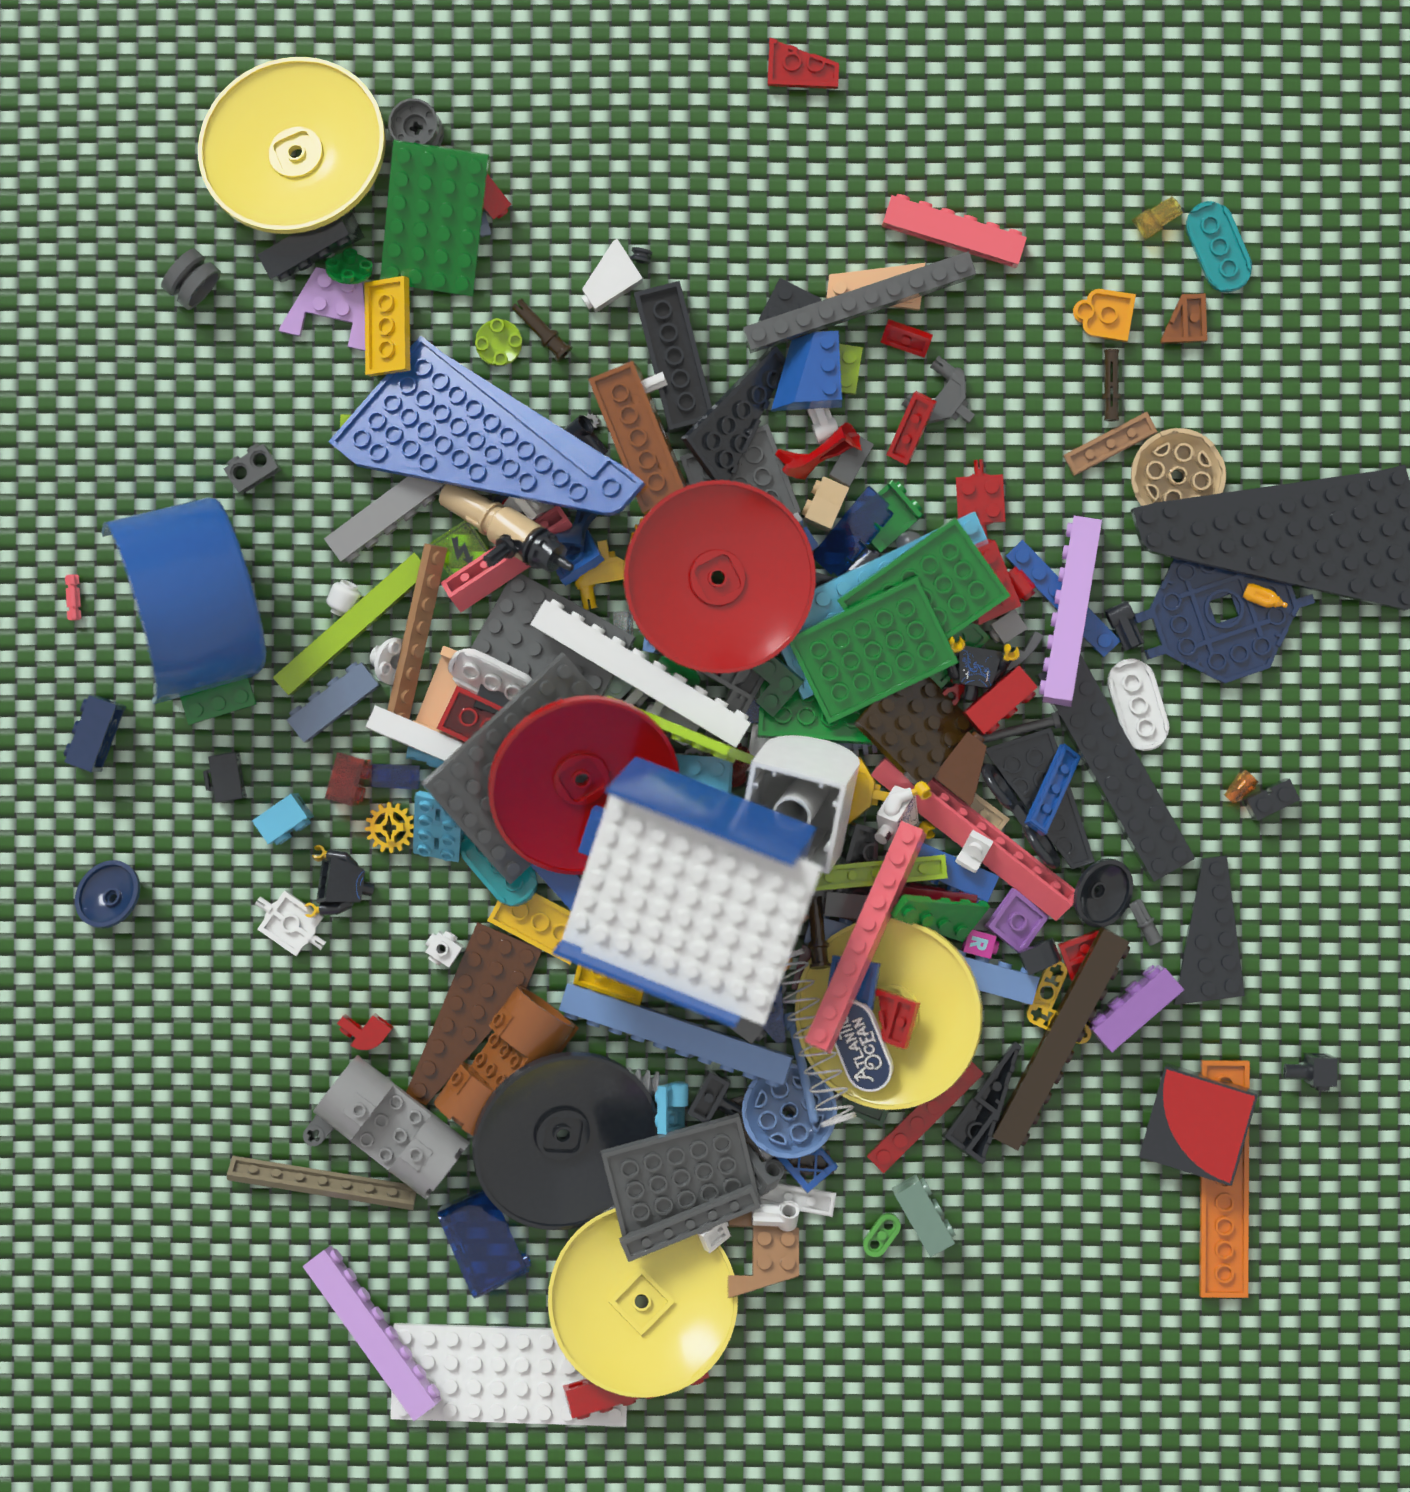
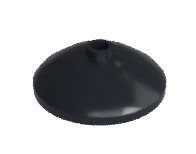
M1107 858L1096 861L1083 872L1074 892V908L1082 922L1089 926L1100 928L1101 926L1111 925L1124 914L1133 894V878L1128 867L1118 860Z

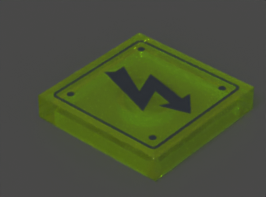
M466 520L429 543L448 548L444 568L449 576L489 551L473 525Z

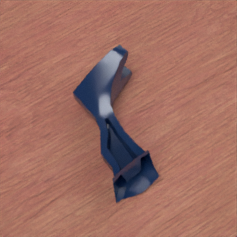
M577 510L572 527L564 532L555 534L558 541L566 546V556L584 551L586 531L599 514Z

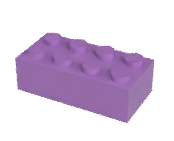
M1151 965L1142 973L1144 977L1141 980L1131 982L1124 989L1126 993L1120 998L1116 996L1107 1003L1108 1008L1101 1013L1099 1011L1095 1014L1088 1026L1105 1048L1113 1052L1184 990L1166 968L1160 965L1156 967Z

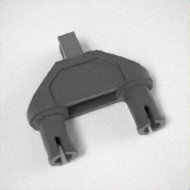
M938 356L930 368L947 379V384L935 398L937 403L927 424L950 418L956 421L958 417L969 424L975 414L966 408L969 403L964 400L966 398L964 370L960 367L954 368L942 359L941 356ZM912 393L907 396L901 404L902 406L908 407Z

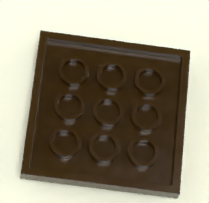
M930 677L870 704L854 723L914 786L920 781L928 784L965 733L970 732L973 728L969 720L962 714L963 711L957 705L953 706V700L948 695L945 697L942 694L943 690Z

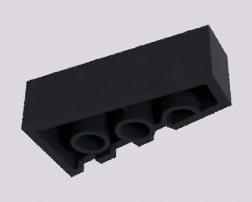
M348 212L339 219L320 228L293 233L259 253L258 257L270 280L285 282L293 277L292 274L310 268L312 264L365 238L353 213Z
M851 822L839 865L878 861V841L875 839L878 829ZM872 886L834 889L832 892L869 895ZM839 917V918L847 919V920L854 921V922H857V920H858V919H855V918Z

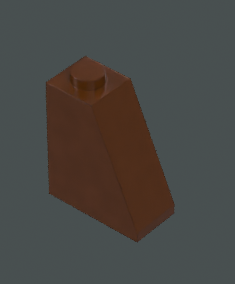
M975 731L972 734L969 732L965 733L933 777L969 806L974 801L987 748L983 744L985 739Z

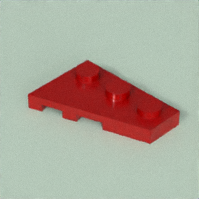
M769 38L768 86L838 89L839 63L814 53L810 54L790 44L786 45L778 42L777 39Z

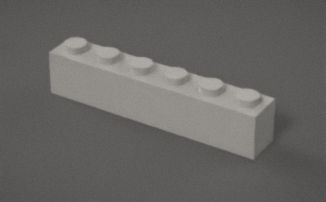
M406 477L325 537L324 540L340 562L345 563L347 561L351 563L360 556L358 552L365 547L370 549L379 542L377 538L384 533L389 535L398 528L396 524L401 520L408 521L417 514L415 510L420 506L427 507L436 500L434 496L441 492L446 484Z

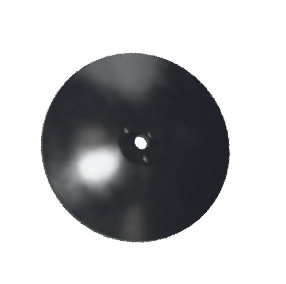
M564 1052L534 1060L508 1076L493 1091L479 1114L473 1134L472 1157L480 1185L490 1201L501 1212L521 1224L545 1230H567L582 1227L594 1217L615 1208L600 1151L660 1135L657 1134V1127L655 1125L657 1110L654 1101L644 1084L632 1071L608 1057L587 1052ZM560 1130H568V1133L565 1137H557V1133Z

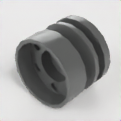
M409 98L399 102L392 109L388 128L394 140L440 147L444 139V128L440 118L427 102L421 99ZM421 127L422 130L419 131V135H416L417 128Z

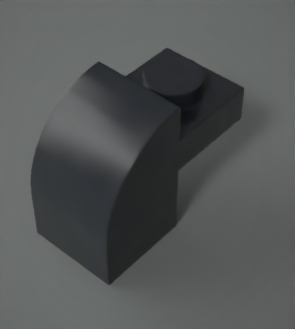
M1053 937L1045 941L1038 940L1032 943L1033 946L1018 951L1023 967L1028 975L1046 969L1062 960Z

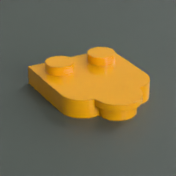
M1095 289L1089 293L1087 300H1081L1075 304L1073 308L1074 318L1078 322L1083 323V330L1088 336L1128 342L1136 294Z

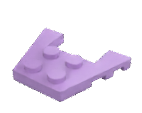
M316 267L281 324L279 332L301 337L306 313L353 323L348 347L365 351L364 283H339L331 279L325 269Z

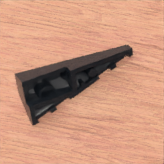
M1013 1042L942 1134V1137L982 1165L986 1160V1154L993 1138L992 1135L1009 1088V1081L1015 1069L1018 1053L1021 1050V1045L1017 1042Z

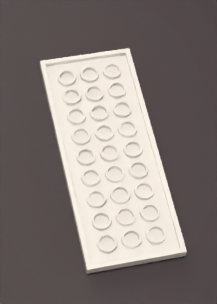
M394 1323L393 1328L398 1333V1339L402 1345H406L410 1349L412 1359L417 1365L422 1366L426 1372L425 1377L430 1384H434L438 1388L442 1399L416 1420L626 1427L627 1406L622 1404L613 1406V1409L608 1412L600 1413L596 1411L590 1413V1416L585 1419H572L563 1385L586 1378L566 1359L558 1346L552 1328ZM391 1390V1419L412 1420Z

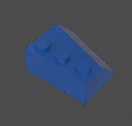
M839 331L813 332L791 340L771 411L842 407Z

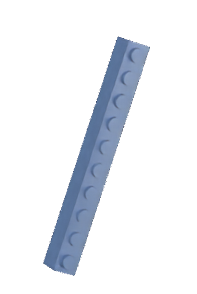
M823 915L825 940L841 929L852 925L853 921L839 918V921L830 919V916ZM809 921L803 939L806 943L811 942ZM957 949L971 968L980 991L1030 1005L1033 1004L1040 977L1034 974H1026L1024 967H1021V971L1011 969L1012 964L999 961L998 965L989 963V959L977 955L975 958L967 957L966 952Z
M572 982L567 983L559 1011L565 1012L564 1016L577 1020L580 1017L586 1019V1024L599 1028L601 1024L609 1027V1032L622 1035V1032L631 1034L630 1038L633 1040L644 1042L646 1039L652 1041L654 1047L664 1050L670 1047L676 1049L675 1053L678 1055L689 1057V1054L697 1056V1061L708 1065L715 1062L721 1064L720 1068L723 1070L734 1072V1069L742 1071V1076L753 1080L760 1077L766 1079V1084L774 1087H779V1084L784 1085L786 1083L794 1058L792 1055L756 1043L751 1044L747 1040L641 1005L639 1006L573 984Z

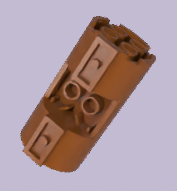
M522 986L515 988L499 1012L493 1017L489 1027L495 1033L489 1037L487 1044L476 1055L474 1062L471 1065L462 1062L434 1101L435 1106L448 1119H453L462 1126L464 1131L472 1136L479 1114L493 1091L508 1076L524 1065L545 1056L561 1053L578 1030V1027L569 1018Z

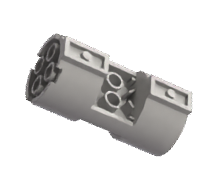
M358 1055L346 1067L313 1111L424 1199L430 1196L431 1192L434 1191L470 1144L463 1136Z

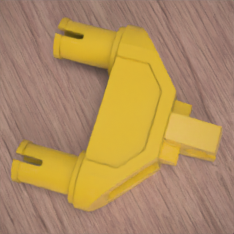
M607 540L597 541L604 561L580 576L575 582L577 590L580 589L582 606L586 610L589 609L588 599L590 600L591 609L598 608L594 593L595 584L622 579L624 581L625 561L617 557L615 551L609 552Z
M858 757L860 764L848 824L856 820L872 805L877 806L878 800L885 801L890 793L880 791L881 785L876 784L875 779L871 776V772L861 757Z

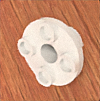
M390 638L382 645H376L370 653V662L374 666L376 676L383 683L393 685L403 639Z

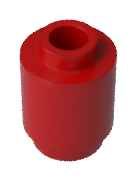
M1015 566L1008 572L1019 600L1022 599L1025 602L1035 594L1033 591L1036 587L1022 569L1019 570Z

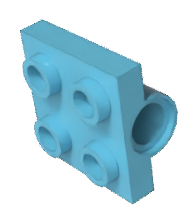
M675 1081L657 1086L655 1093V1102L657 1103L655 1125L657 1127V1134H667L668 1132L685 1128L688 1084L683 1081Z

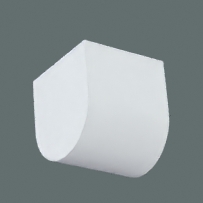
M794 735L775 737L767 741L752 760L745 799L817 827L806 860L823 866L821 872L829 874L843 850L860 761L849 749L827 740Z

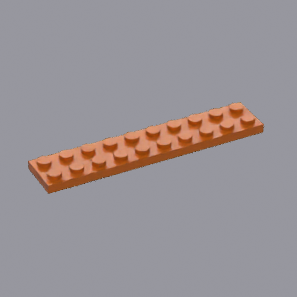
M1201 1060V1075L1212 1080L1230 1082L1250 1089V1061ZM1249 1128L1232 1186L1200 1176V1297L1248 1298Z

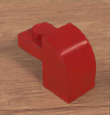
M376 1013L372 1015L364 1027L346 1014L337 1023L341 1027L339 1030L350 1038L351 1036L355 1037L350 1046L359 1050H369L377 1047L394 1028V1026Z

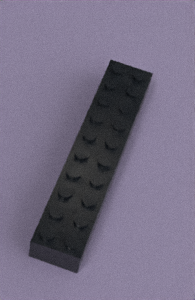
M1080 654L1071 707L1051 704V706L1058 713L1061 724L1081 756L1084 765L1148 879L1155 882L1194 860L1195 857ZM1042 671L1035 675L1040 685L1041 680L1046 681L1047 672Z

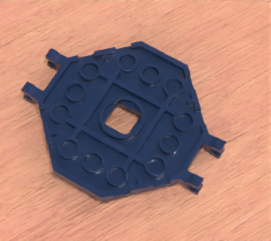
M1174 558L1149 610L1134 614V621L1136 624L1149 619L1153 621L1160 646L1144 651L1147 660L1164 654L1224 684L1269 669L1299 608L1313 604L1315 600L1313 594L1296 599L1292 585ZM1248 583H1254L1273 590L1288 606L1286 608L1282 606L1266 608L1247 601L1243 598L1245 588ZM1230 594L1238 617L1216 623L1209 602Z

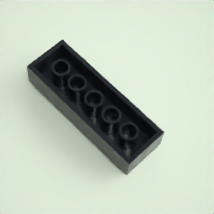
M680 281L634 292L654 375L663 372L668 384L658 390L669 433L692 428L712 407Z

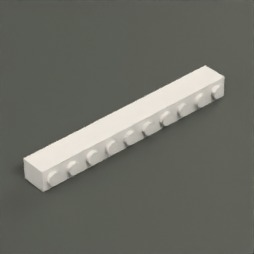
M552 599L551 602L544 601L531 623L533 627L735 748L737 747L751 724L747 721L749 716L739 710L733 713L727 709L729 704L717 697L713 701L706 696L708 692L695 685L694 689L685 684L687 679L677 673L674 676L665 672L667 667L656 660L653 664L645 660L647 655L636 648L633 651L628 650L624 647L626 642L616 636L610 639L603 635L605 630L593 623L592 627L583 623L585 618L573 611L570 615L563 611L565 606Z

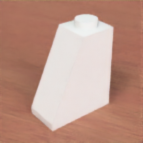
M618 239L612 242L582 288L584 296L581 298L588 309L593 307L595 312L603 309L643 283L642 276Z

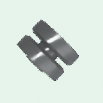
M195 248L189 249L181 255L167 271L161 282V287L171 296L178 294L177 301L187 310L197 306L211 292L221 275V271L211 262L204 264L205 257Z

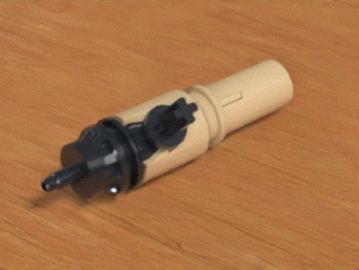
M449 484L443 487L439 495L440 505L477 527L481 534L487 535L488 540L496 545L494 549L483 556V560L487 562L488 567L495 566L503 558L511 559L516 557L534 569H544L549 573L554 572L559 567L568 571L574 569V565L565 559L566 546L560 543L557 536L547 528H544L512 507H504L500 502L490 501L473 489Z

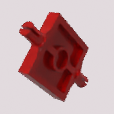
M979 459L980 469H978V460H973L974 474L968 477H956L958 519L971 512H976L987 537L988 525L1005 522L1003 474L989 475L984 473V460Z

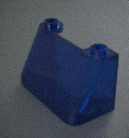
M483 1188L446 1203L439 1208L437 1212L439 1221L474 1299L530 1271L529 1267L532 1264L528 1254H523L518 1249L503 1212L490 1201Z

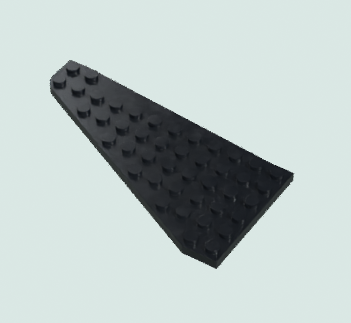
M1405 465L1379 471L1156 502L1131 509L1138 540L1142 547L1150 553L1402 611L1410 609V481Z

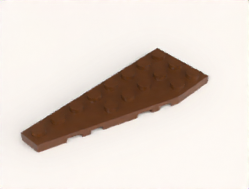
M477 922L408 1086L407 1094L424 1105L429 1103L458 1069L460 1064L470 1056L491 1032L492 1029L489 1027V1024L517 986L527 988L541 955V949Z

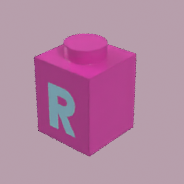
M972 930L964 940L961 950L991 959L992 954L996 955L999 941H996V935Z

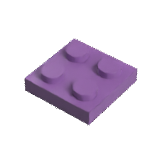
M1011 888L985 927L1018 953V951L1030 945L1049 916L1019 891Z

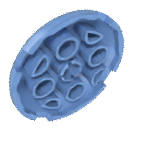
M791 1064L784 1085L779 1084V1087H774L766 1084V1079L757 1077L756 1080L750 1083L743 1099L742 1118L749 1137L761 1150L778 1158L795 1159L815 1152L829 1139L835 1124L820 1127V1123L837 1115V1109L817 1111L818 1122H810L797 1064ZM818 1074L809 1075L811 1086L823 1081ZM824 1082L818 1085L817 1087L813 1088L812 1090H826L831 1088ZM833 1091L813 1093L816 1106L834 1096ZM833 1098L820 1105L818 1109L837 1107L836 1099ZM792 1106L796 1110L795 1116L792 1118L784 1116L783 1109L785 1107Z

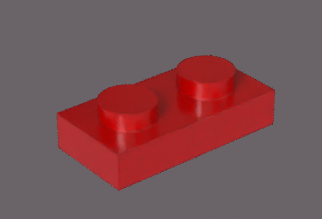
M888 319L880 343L925 358L933 334Z

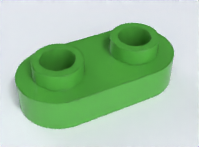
M892 1213L882 1214L865 1236L863 1248L869 1256L879 1257L883 1255L898 1235L901 1224L896 1215ZM891 1221L893 1225L891 1228H885L884 1223ZM872 1240H877L879 1245L873 1248L870 1246Z

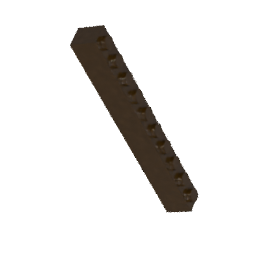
M1101 926L1047 1030L1004 1107L992 1135L994 1139L1017 1151L1020 1146L1024 1147L1030 1137L1028 1133L1032 1125L1035 1126L1041 1116L1039 1111L1043 1104L1047 1105L1052 1096L1050 1090L1053 1084H1058L1063 1075L1061 1070L1065 1063L1068 1064L1074 1055L1072 1049L1075 1043H1080L1085 1035L1084 1027L1087 1021L1091 1022L1097 1011L1094 1009L1097 1002L1105 998L1108 991L1105 987L1109 980L1113 981L1119 971L1117 965L1120 959L1124 960L1129 953L1130 947L1128 945L1130 942L1127 939Z

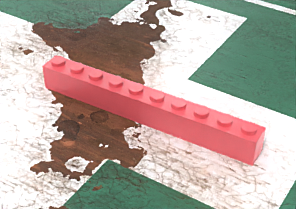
M886 756L878 763L871 774L874 779L890 791L895 785L904 789L911 788V790L915 787ZM932 778L927 784L932 793L928 799L922 800L919 795H916L918 813L962 848L972 830L994 841L982 863L1044 911L1045 914L1057 921L1073 905L1075 889L937 780Z
M901 821L804 1040L808 1045L831 1054L891 918L890 912L898 902L927 836L923 829Z

